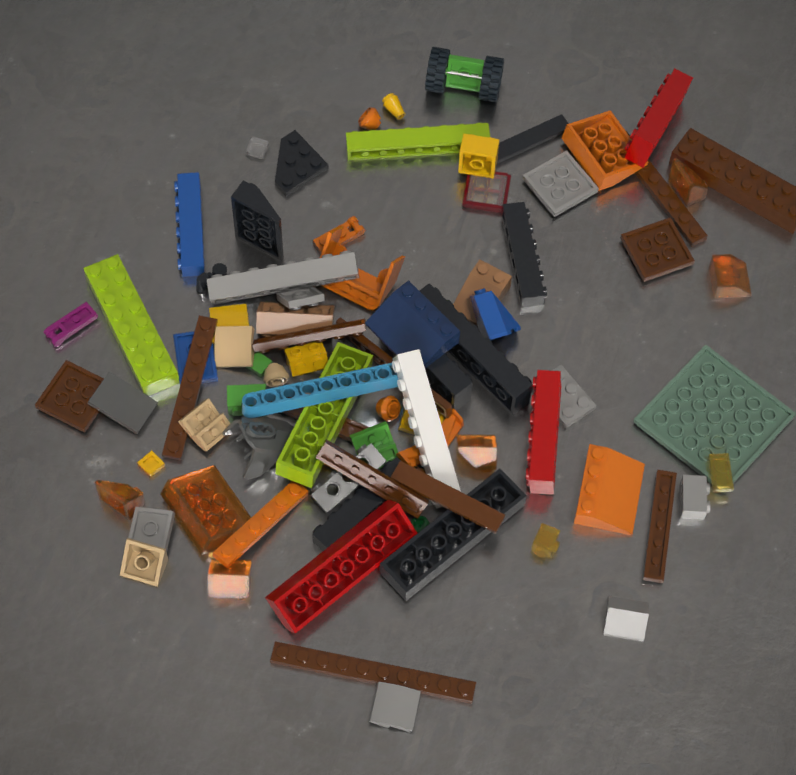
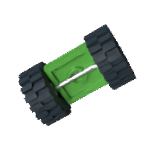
M432 47L428 61L425 91L443 93L446 84V87L479 92V100L497 103L503 75L504 58L486 56L485 60L451 55L450 49Z

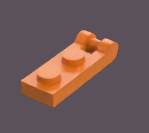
M355 216L350 217L345 223L341 224L343 230L338 243L343 246L362 236L366 231L362 225H359V221ZM329 231L313 240V245L320 254Z

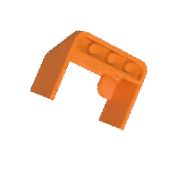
M340 225L329 231L320 258L326 254L335 256L340 255V252L348 251L345 246L338 243L343 226ZM402 255L392 261L390 267L381 270L378 277L358 268L360 276L358 279L321 286L369 310H375L383 303L396 283L405 256Z

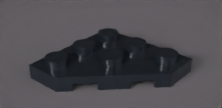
M296 130L281 138L275 186L286 197L329 168L328 163Z

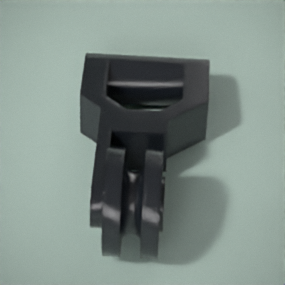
M217 263L213 266L212 273L204 272L199 275L196 281V291L201 293L208 288L207 279L211 278L212 275H227L226 265Z

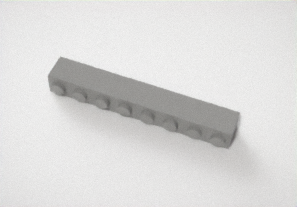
M343 251L340 252V255L326 254L321 256L322 258L314 259L310 257L297 263L296 261L285 262V265L277 266V264H271L264 269L250 268L247 272L242 273L241 271L230 272V275L222 276V274L212 275L211 278L207 279L209 299L214 305L358 279L360 276L355 252Z

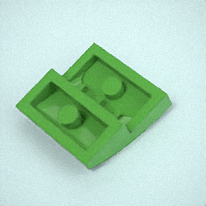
M386 421L350 435L355 452L364 444L368 446L372 443L387 462L397 457L398 450Z

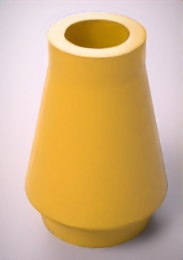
M390 93L382 99L383 107L397 120L402 119L406 115L397 95Z

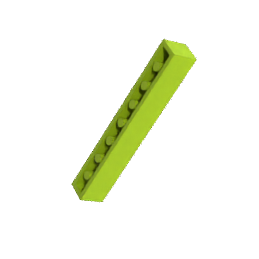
M489 123L346 132L347 159L349 161L460 153L463 134L490 137Z

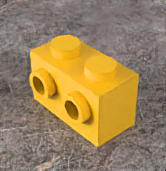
M314 341L303 346L284 349L287 365L292 377L320 371L325 368L328 362L327 352L322 342L316 343Z

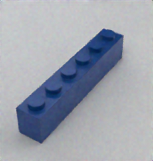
M199 172L177 174L178 181H174L175 192H178V196H175V206L179 207V212H176V223H179L180 226L176 227L177 238H180V243H177V253L181 254V259H177L178 270H182L183 277L199 276L205 272Z

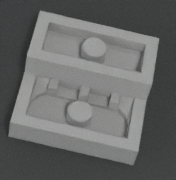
M378 682L369 722L386 728L391 726L410 733L413 731L421 691L400 685Z

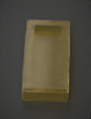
M729 453L709 454L708 460L713 493L733 492L734 487Z

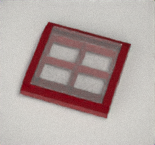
M495 171L493 179L467 174L462 207L502 213L503 204H507L511 175Z

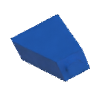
M483 288L474 291L475 294L470 296L478 329L484 337L492 340L509 335L513 330L514 332L521 330L520 325L492 291H486Z

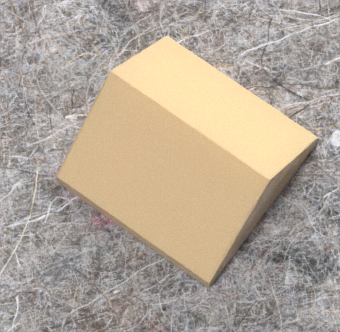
M127 538L120 576L158 587L168 562L166 549Z

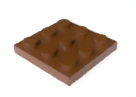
M671 217L621 234L620 239L643 282L694 265L695 260Z
M65 360L35 403V407L85 433L99 413L97 409L88 404V401L104 378Z

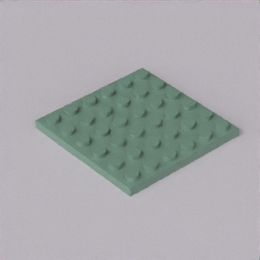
M705 345L634 418L633 423L699 475L707 476V481L725 494L793 420L796 413Z

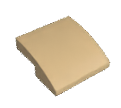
M253 326L216 327V368L253 367Z
M209 398L202 401L178 421L186 433L204 451H208L225 437L222 432L230 425L224 413L219 414Z

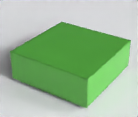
M257 351L254 354L253 367L246 368L262 377L265 369L273 362Z

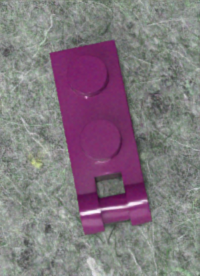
M85 302L44 330V334L47 338H51V342L55 347H58L64 340L96 320L98 315Z

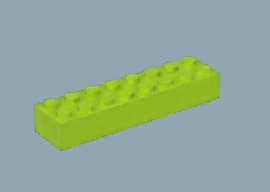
M116 254L84 267L86 280L141 392L151 396L179 384L178 371L119 255Z
M337 342L320 378L372 367L373 355ZM357 396L304 407L276 461L275 474L312 488L324 465L322 461L316 458V455L326 439L335 443Z

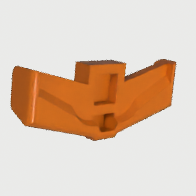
M454 408L452 409L453 414L449 418H445L441 424L447 446L451 444L464 425L463 418ZM415 445L396 454L402 462L412 467L420 465V451Z

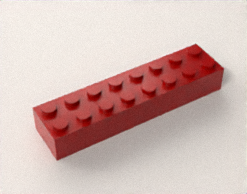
M387 500L268 594L265 599L285 629L297 633L418 533L400 504Z

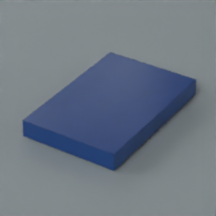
M195 331L173 334L180 384ZM213 342L202 384L218 382Z

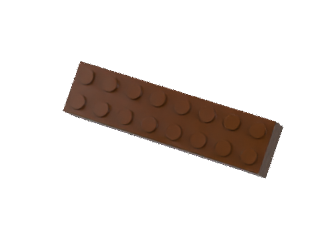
M692 128L686 132L671 153L669 161L671 166L792 234L796 232V186Z

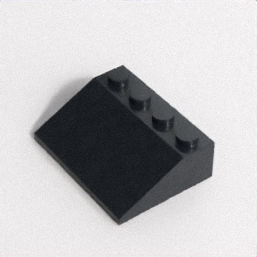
M243 180L231 196L235 237L282 261L284 255L281 218L261 190L255 184Z

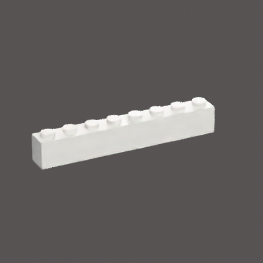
M420 350L398 354L393 358L392 368L395 373L397 372L399 379L397 380L398 388L404 396L403 406L409 413L408 423L415 434V446L420 451V464L425 468L427 475L461 492ZM431 500L436 509L443 507Z

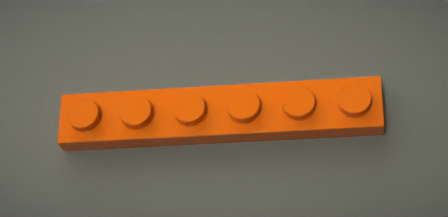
M291 481L213 552V557L228 569L308 495L309 490L303 485Z

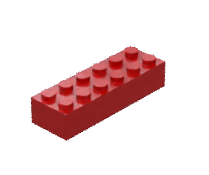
M675 68L671 74L668 73L663 81L665 85H660L656 93L658 96L654 95L650 103L652 107H647L643 115L645 118L641 117L636 126L638 129H634L630 136L632 141L629 140L624 149L627 151L625 159L644 168L681 105L693 77Z
M537 370V377L533 376L534 389L531 399L532 413H530L531 431H529L528 468H526V486L530 487V493L554 495L562 387L561 371Z

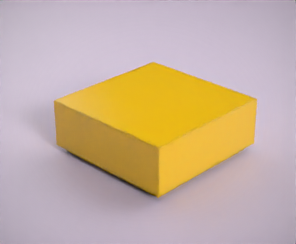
M151 450L137 462V465L151 478L165 466V463Z

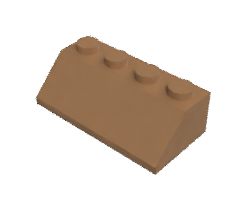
M260 302L257 309L256 334L268 337L272 336V334L279 335L333 325L335 306L304 305L301 306V309L290 310L282 303Z

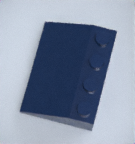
M409 280L396 289L365 322V325L395 355L419 349L425 368L458 344L460 339V330Z

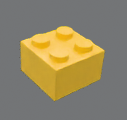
M463 134L458 173L494 179L500 139Z

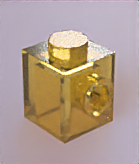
M542 523L533 541L531 551L540 557L550 558L552 552L556 553L559 548L560 530Z

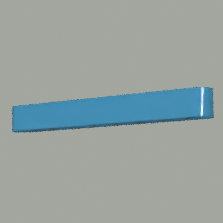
M392 363L251 392L245 394L242 398V414L247 418H256L398 387L397 380L399 379L397 372L395 373L392 368Z

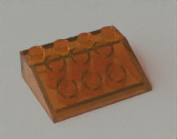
M215 465L168 479L160 493L171 511H174L175 517L201 555L215 551L252 518Z

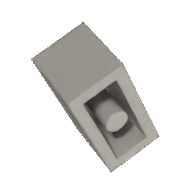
M682 476L680 482L681 519L704 520L706 514L710 513V501H707V495L710 494V483H707V476Z

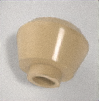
M272 363L265 369L263 382L269 387L282 386L289 379V374L282 365Z

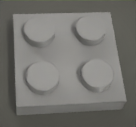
M314 287L276 293L277 301L290 310L301 309V306L304 305L316 306L319 302L325 301L324 293Z
M135 506L128 538L161 547L167 551L175 517L174 511Z

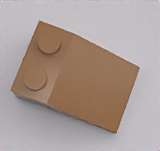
M479 259L453 304L454 308L458 312H462L466 316L467 321L478 326L470 296L475 294L474 291L485 288L486 291H492L501 302L511 287L512 276Z

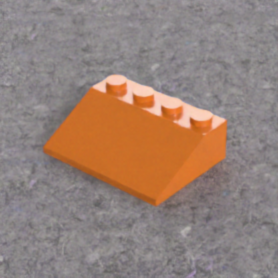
M611 110L567 124L562 140L586 174L597 185L598 191L612 187L642 169L639 165L624 158L627 153L624 149L628 141H632V139H630V136Z
M589 444L574 524L633 535L645 464L613 449Z

